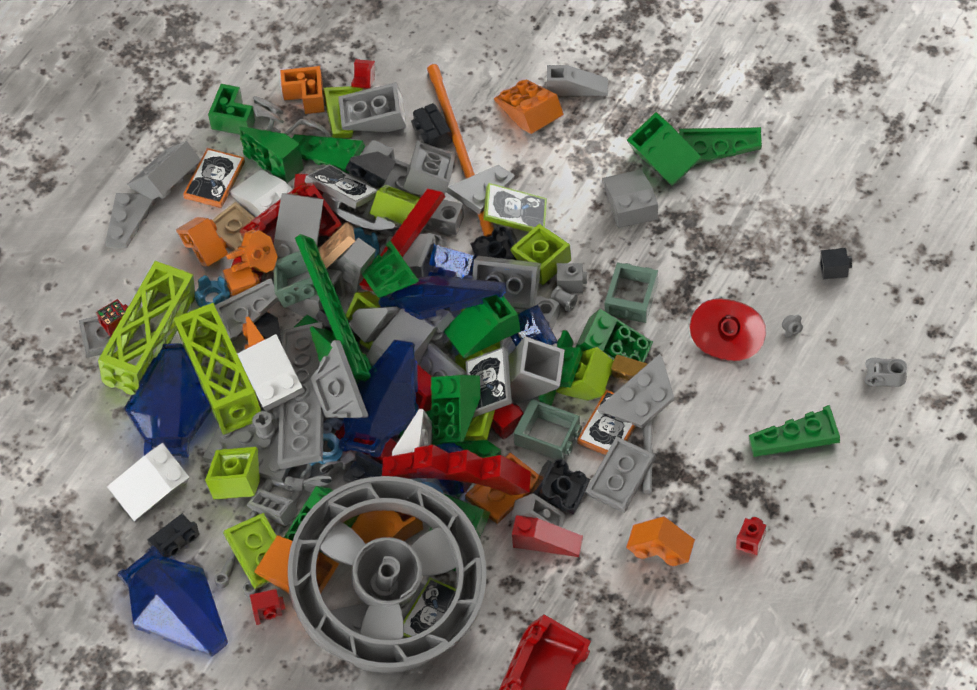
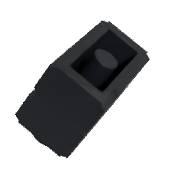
M434 103L413 111L411 123L415 131L419 130L422 143L437 148L452 143L451 130Z

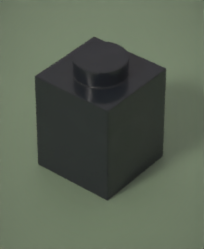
M846 248L821 250L820 267L823 280L848 277L849 269L852 268V258L847 255Z

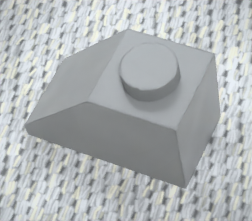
M398 307L358 309L352 315L353 319L349 325L364 342L375 341L400 309Z
M530 494L515 500L511 520L515 521L516 515L539 518L563 527L565 514L535 494Z

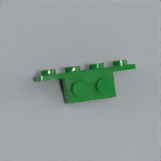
M568 330L562 331L561 337L557 341V347L565 350L560 387L571 388L583 351L581 347H573L574 341ZM556 389L538 396L539 402L552 406Z

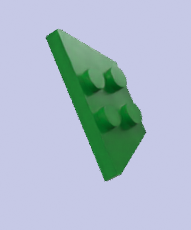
M391 241L385 245L388 250L382 257L377 255L372 264L362 273L378 298L419 281Z

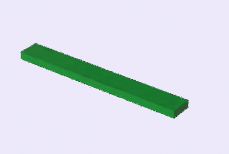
M299 234L295 237L296 243L336 340L341 341L354 378L367 381L371 378V375L314 239Z

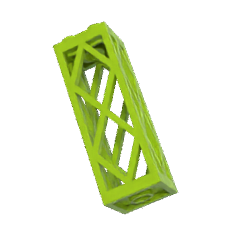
M154 261L98 359L102 383L111 388L121 389L129 395L134 394L141 397L178 331L173 318L188 313L195 300L193 274ZM159 292L167 295L153 303ZM167 310L156 331L151 333L150 320ZM145 323L146 336L128 346L130 339H133L139 326ZM142 354L136 366L127 363Z
M214 303L173 318L182 345L222 434L225 435L252 424L254 415L261 412L255 391ZM194 350L198 351L197 357L195 355ZM218 352L225 355V358L219 356ZM204 355L210 358L208 368L201 365ZM216 361L223 365L220 375L213 372ZM228 368L235 371L233 382L226 378ZM211 378L217 380L218 384L212 382ZM226 385L230 387L231 390L229 391L223 388V386Z

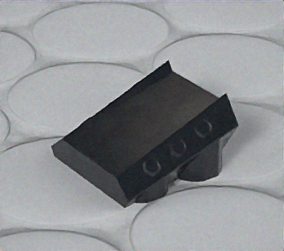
M503 226L495 228L492 231V236H480L470 243L475 257L483 256L517 260L510 249L518 242L512 230H507Z
M557 459L554 462L547 460L530 494H535L547 503L574 515L591 479L587 478L581 471L569 470L567 462L562 459Z

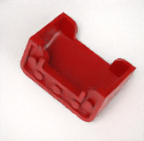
M302 183L287 193L324 199L315 185L311 183ZM281 199L239 231L243 238L245 232L260 230L271 237L274 245ZM324 199L319 237L326 235L330 237L342 224Z
M543 614L525 630L499 690H565L575 666L580 662H585L590 653L588 648L591 641Z

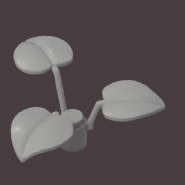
M254 96L255 105L253 108L256 117L270 118L266 131L281 133V130L273 127L275 120L284 123L276 115V112L283 114L284 111L277 105ZM256 104H262L264 106H267L270 108L272 112ZM305 118L299 119L284 133L288 135L298 125L305 124L318 128L328 137H332L322 125Z

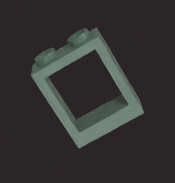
M300 251L278 259L274 267V291L284 308L318 295L311 277L288 286V279L308 271Z
M617 262L605 300V312L613 317L646 323L658 285V270ZM620 278L649 283L643 303L614 298Z
M531 399L514 431V445L556 460H564L565 456L570 455L573 449L575 437L578 438L582 430L580 416ZM537 418L569 429L561 447L529 436Z

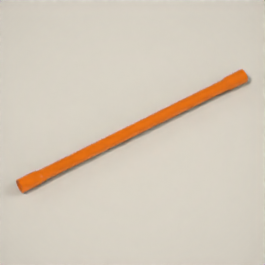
M431 64L428 66L427 71L434 85L446 123L451 130L452 141L465 179L474 176L475 173L453 113L439 66ZM483 211L480 215L478 214L483 235L489 237L492 236V231L495 228L493 222L484 220Z

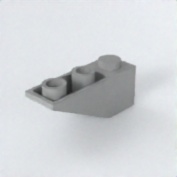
M547 65V90L557 94V96H608V78L569 65Z

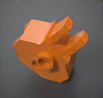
M260 230L245 232L242 245L237 250L226 254L227 259H235L238 256L242 258L243 262L231 266L232 272L249 267L259 272L267 273L274 270L278 258L271 237Z

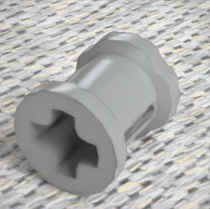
M557 286L550 298L559 302V305L565 307L567 312H570L575 307L578 296L576 294L571 295L565 292L561 286Z
M265 411L256 413L252 421L256 427L257 436L263 440L272 438L276 432L275 426L272 424V416Z

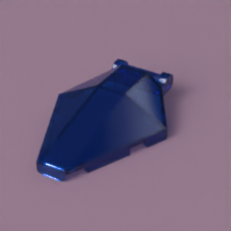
M440 276L418 277L419 281L417 283L381 297L379 305L380 307L404 309L411 316L423 320L437 316L436 311L450 307L451 312L483 304L482 298L497 295L501 298L506 293L507 288L504 282Z
M394 340L369 370L371 378L367 381L361 380L357 385L368 417L343 418L345 434L340 439L338 445L341 451L347 452L352 450L369 453L373 457H380L385 443L395 434L398 435L401 431L407 429L419 410L416 403L418 375L417 361L414 354L415 344L413 342ZM354 438L375 441V443L369 445L353 442Z
M181 343L162 345L158 356L153 358L141 378L135 395H131L124 407L125 413L144 440V456L154 449L152 447L156 448L163 443L172 456H181V458H189V443L212 411L184 345Z
M152 545L147 549L148 552L127 569H122L117 573L119 578L129 588L132 620L135 629L148 634L154 633L163 637V640L194 652L195 650L203 652L211 657L228 644L203 568L163 557L157 548Z

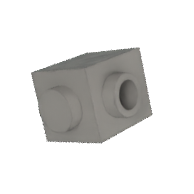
M557 263V286H561L567 293H583V284H587V272H583V263Z

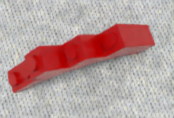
M435 445L414 448V452L383 457L382 476L407 479L456 480L487 486L512 496L530 493L531 471L502 455L481 458L469 450L448 453Z

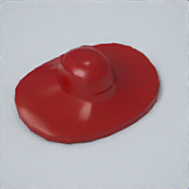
M715 298L703 302L693 313L689 326L691 338L697 347L713 357L724 360L740 361L749 359L758 353L766 337V325L763 317L749 305L730 299Z

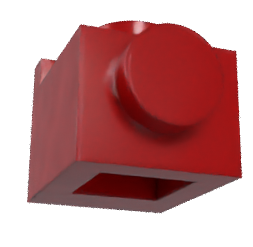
M758 517L745 518L736 538V549L758 555L766 535L767 524H763L764 522Z
M277 589L250 595L256 625L261 624L260 620L274 619L282 615L281 610H286L283 596L278 597Z

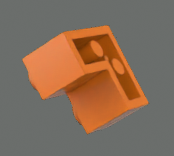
M320 66L280 70L284 101L302 99L305 114L325 112Z
M196 217L176 229L185 247L193 249L202 266L208 267L228 254L226 250L227 244L222 237L219 238L216 232L217 226L212 219Z
M249 267L236 272H232L231 268L223 270L231 297L260 284L257 273L252 272Z
M663 516L633 525L626 548L634 553L637 558L646 559L658 555L666 564L677 566L689 562L695 539Z

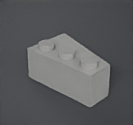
M358 238L327 268L341 271L345 290L355 294L361 289L359 284L364 278L362 273L372 264L376 249Z

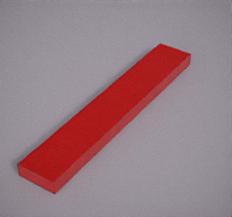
M427 188L390 240L402 257L446 197L443 192ZM385 247V249L380 254L381 257L388 250L387 247ZM363 278L359 284L360 287L374 292L365 278Z

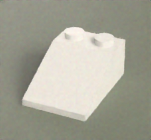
M259 170L229 191V193L256 218L281 199L282 193L287 194L292 188L284 180Z
M276 334L238 353V357L254 391L266 412L305 392Z
M424 409L418 410L393 449L392 456L414 452V448L431 445L432 421ZM423 478L411 479L417 482H427V479Z
M161 443L120 475L107 488L135 522L186 485L189 476L165 445Z

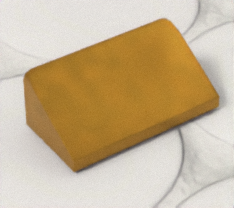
M616 355L611 367L613 377L629 381L647 363Z

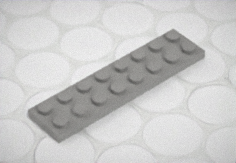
M322 322L282 330L281 344L305 392L279 406L278 465L280 469L323 461L324 413L311 381L312 375L320 366V361L310 331L311 326L325 329Z

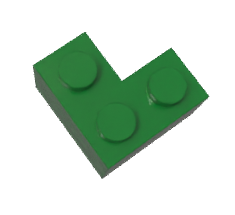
M220 84L208 113L212 130L240 135L239 127L253 128L255 124L253 106L242 104L240 87Z

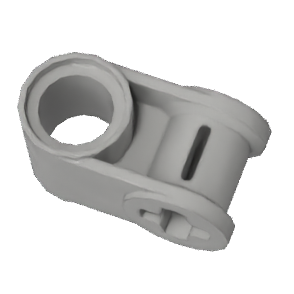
M875 357L866 360L867 375L865 376V383L867 385L899 387L905 384L907 364L902 359H881Z

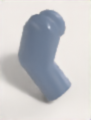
M328 418L323 422V433H330L332 427L337 431L340 430L344 423L343 420Z

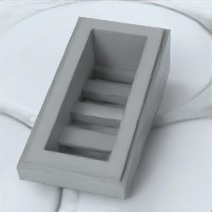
M260 488L247 503L250 509L260 514L264 513L267 518L283 526H287L298 512L293 500Z

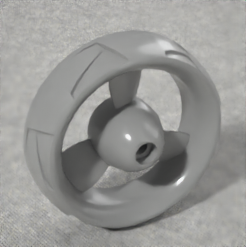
M390 476L369 477L347 483L333 490L316 503L306 514L296 531L290 548L288 559L289 593L300 623L318 646L364 671L377 673L404 672L424 665L451 647L453 648L468 632L478 614L485 593V555L482 543L471 521L447 496L428 485L407 478ZM395 511L411 515L429 525L433 530L422 535L411 546L402 540L390 537L378 538L365 544L359 535L343 522L366 512ZM320 551L335 560L353 565L351 579L354 591L369 606L361 625L360 634L339 622L327 608L321 597L316 579V561ZM456 567L457 583L455 596L446 613L427 630L403 639L404 622L401 607L413 599L418 591L422 576L442 574Z

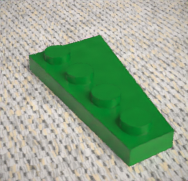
M761 127L679 129V134L702 157L697 164L762 149Z
M294 134L292 137L293 140L300 144L302 159L313 160L318 165L330 164L349 174V171L345 170L350 158L361 155L365 148L363 140Z
M830 405L823 407L822 411L806 413L805 417L798 420H787L782 426H771L749 435V444L753 457L840 443V434Z

